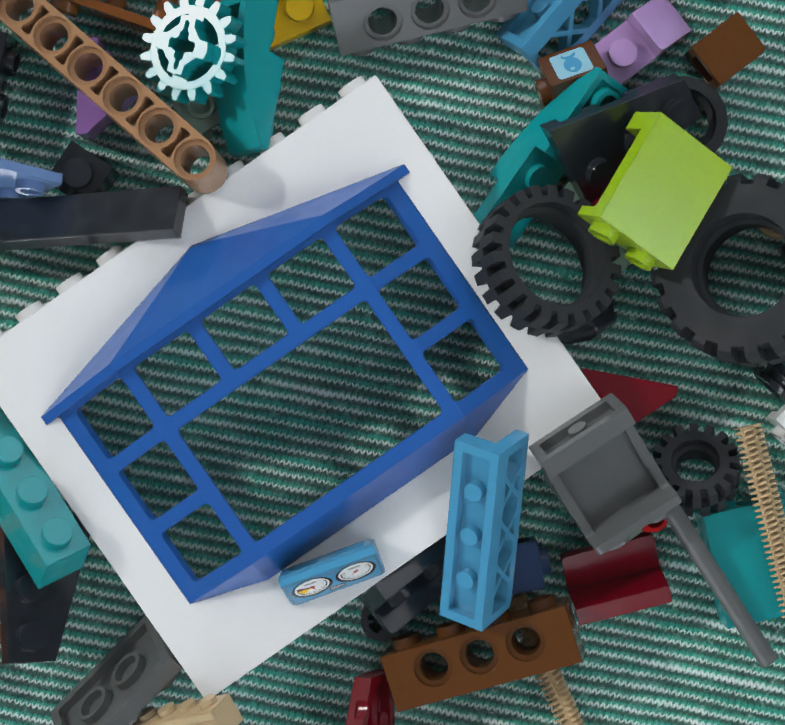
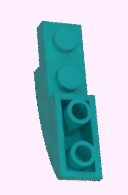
M279 0L219 1L232 9L230 16L240 20L243 24L235 35L247 40V46L237 50V56L246 61L245 66H234L231 71L235 75L237 83L233 85L224 81L221 84L224 96L220 99L216 98L221 129L229 155L235 158L268 150L270 138L273 136V121L277 98L282 86L281 75L284 64L283 58L270 52V46L275 36L274 24Z
M595 67L550 102L519 134L489 173L498 181L474 214L478 223L481 224L495 207L516 192L534 185H539L540 189L547 184L556 185L565 171L540 127L541 124L554 119L562 122L579 115V110L593 104L601 107L621 99L623 93L629 90L602 69ZM523 218L514 225L510 235V247L514 246L532 218Z

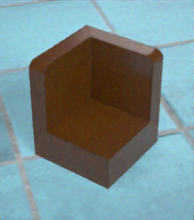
M737 11L693 45L684 56L702 80L712 88L717 89L764 53L765 46Z

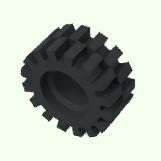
M689 423L690 432L684 433L681 425L673 428L674 438L667 432L660 438L661 446L655 445L653 458L667 482L682 500L680 506L684 507L686 515L693 517L694 509H701L702 517L710 516V506L713 505L717 512L725 508V499L732 502L735 497V489L739 488L740 460L739 455L737 456V447L734 442L728 444V435L723 431L715 437L714 426L706 424L704 432H699L698 423ZM702 459L710 462L715 470L710 478L692 482L682 479L677 473V468L680 463L686 460Z

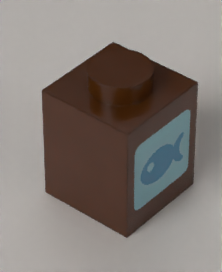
M592 40L538 58L537 62L541 78L534 80V85L540 104L545 108L565 89L595 67L602 69L607 74L608 71Z

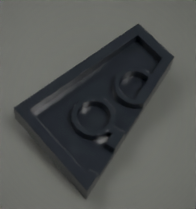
M671 74L624 92L621 99L601 107L593 104L580 109L579 115L562 122L554 119L540 125L579 198L584 197L591 203L604 193L636 138L626 129L635 112H662L684 130L702 117L685 79L676 74Z
M73 515L89 541L90 534L78 517ZM0 526L2 665L56 661L81 569L38 589Z

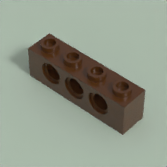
M554 593L544 594L528 600L527 608L510 612L508 608L482 632L451 620L436 626L437 633L419 637L418 633L414 631L391 639V645L386 648L380 659L397 712L583 662L585 649L568 596L556 599ZM521 627H530L538 633L540 642L535 646H524L516 639L515 631ZM474 640L488 642L493 648L494 655L488 659L476 657L470 650V642ZM431 652L441 654L447 661L448 669L444 671L432 670L426 664L425 655Z

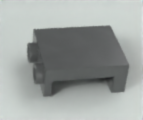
M612 393L528 447L583 536L598 555L622 547L628 542L631 535L648 524L657 523L665 519L672 509L682 502L678 493L667 482L634 427L637 423L628 408Z

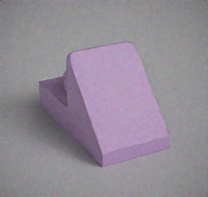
M650 0L631 13L625 22L594 46L607 67L608 75L622 85L688 34L691 28L669 0Z

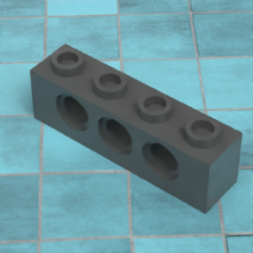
M327 0L341 56L348 54L363 56L374 52L377 47L393 43L401 45L413 44L420 41L423 36L439 32L459 33L466 30L472 24L488 20L504 22L515 17L517 13L528 11L527 0H436L434 4L427 8L416 6L420 0ZM385 7L391 9L384 18L373 19L369 17L377 8Z

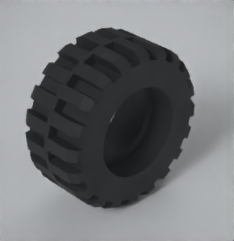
M742 173L727 176V184L722 185L675 268L673 270L659 268V270L651 272L652 285L660 291L661 297L656 301L662 314L670 318L672 329L680 337L689 341L691 346L727 363L733 362L747 367H759L760 363L766 362L776 365L785 362V295L772 308L760 314L747 317L734 315L722 309L712 298L708 285V274L712 259L719 247L736 233L751 228H767L785 238V181L780 183L771 175L758 173L754 179H747Z

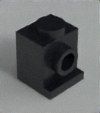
M72 140L52 169L54 172L63 174L62 184L55 188L65 195L109 192L120 175L111 165Z

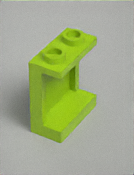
M635 112L626 127L629 132L636 136L634 142L595 206L582 205L577 215L591 224L588 231L594 237L610 245L617 243L627 250L624 257L633 265L646 271H651L652 267L673 270L733 167L662 112Z

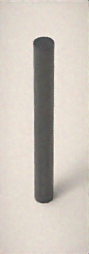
M680 504L677 505L666 517L667 522L761 667L771 665L777 660V655Z

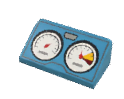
M369 538L283 569L278 581L292 605H300L385 573V567L375 540Z

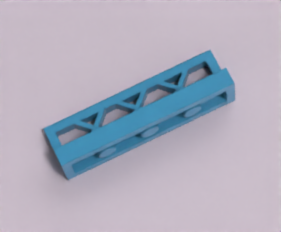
M527 0L528 11L517 13L515 17L507 20L495 35L506 47L523 55L540 74L537 59L541 58L538 52L550 38L559 37L558 51L587 42L622 0H590L589 15L581 24L574 25L575 9L582 1L588 0Z
M517 429L497 443L464 433L455 439L439 615L481 632L511 607L529 433Z

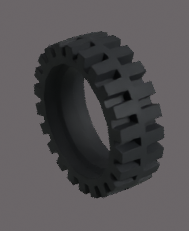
M547 184L541 189L539 185L530 186L505 199L481 222L477 229L480 232L474 237L472 244L473 248L478 249L471 256L472 267H482V270L474 275L477 286L487 284L489 290L482 295L487 305L497 300L500 305L494 313L501 320L511 315L513 316L510 323L511 327L518 331L528 327L527 334L536 337L544 333L545 337L564 335L582 327L600 315L613 301L610 297L617 293L619 283L614 280L621 276V265L612 263L620 257L619 246H609L607 243L594 237L588 231L591 224L577 215L582 205L590 206L591 203L584 197L573 202L575 192L567 188L558 192L557 185ZM535 218L552 224L568 238L578 253L583 272L582 286L577 300L571 304L556 305L542 300L525 286L515 271L509 250L510 235L514 225L521 219Z

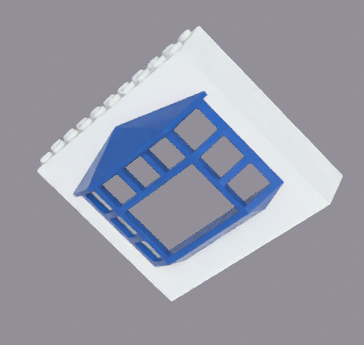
M376 75L365 81L363 76H359L346 84L338 92L341 96L339 101L327 109L322 104H319L298 119L301 125L300 128L287 137L282 132L273 135L270 138L269 149L261 151V155L247 165H244L239 160L227 167V179L222 187L215 192L203 194L193 191L188 194L181 238L136 241L129 247L123 248L119 244L111 248L96 260L100 266L99 268L85 276H82L79 272L66 279L56 287L59 296L44 304L40 300L36 301L15 316L19 322L16 326L4 332L0 329V407L203 697L209 694L216 695L447 534L455 439L467 433L497 443L517 429L529 433V447L601 400L557 336L545 337V333L537 337L528 335V327L518 331L510 326L513 316L510 315L501 320L494 313L500 305L497 300L487 305L482 295L489 290L487 284L477 286L474 275L482 270V267H472L471 256L478 251V249L472 247L474 237L480 232L477 230L480 224ZM384 199L414 241L415 247L376 274L368 276L343 242L336 228L374 202ZM318 239H323L353 281L354 288L311 319L302 323L278 291L269 275L273 270ZM425 260L430 264L451 294L458 308L419 337L412 339L380 295V289ZM255 285L286 328L287 335L239 369H235L203 325V320L250 286ZM367 302L440 406L441 414L260 540H255L180 434V429L359 303ZM469 322L500 365V371L460 401H454L424 358L423 353L463 323ZM184 332H189L220 376V381L173 415H167L136 371V367ZM120 378L152 421L153 428L116 456H113L82 414L81 407ZM161 441H165L196 484L197 490L161 516L155 517L124 474V468ZM529 448L527 451L524 480L541 469ZM204 504H209L240 547L241 553L203 578H198L170 540L166 531ZM369 538L375 540L385 567V573L300 605H292L281 589L278 580L283 569Z

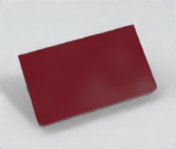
M641 532L622 547L607 551L602 555H598L591 545L563 552L560 555L569 599L579 626L672 602L670 587L659 564L652 532Z

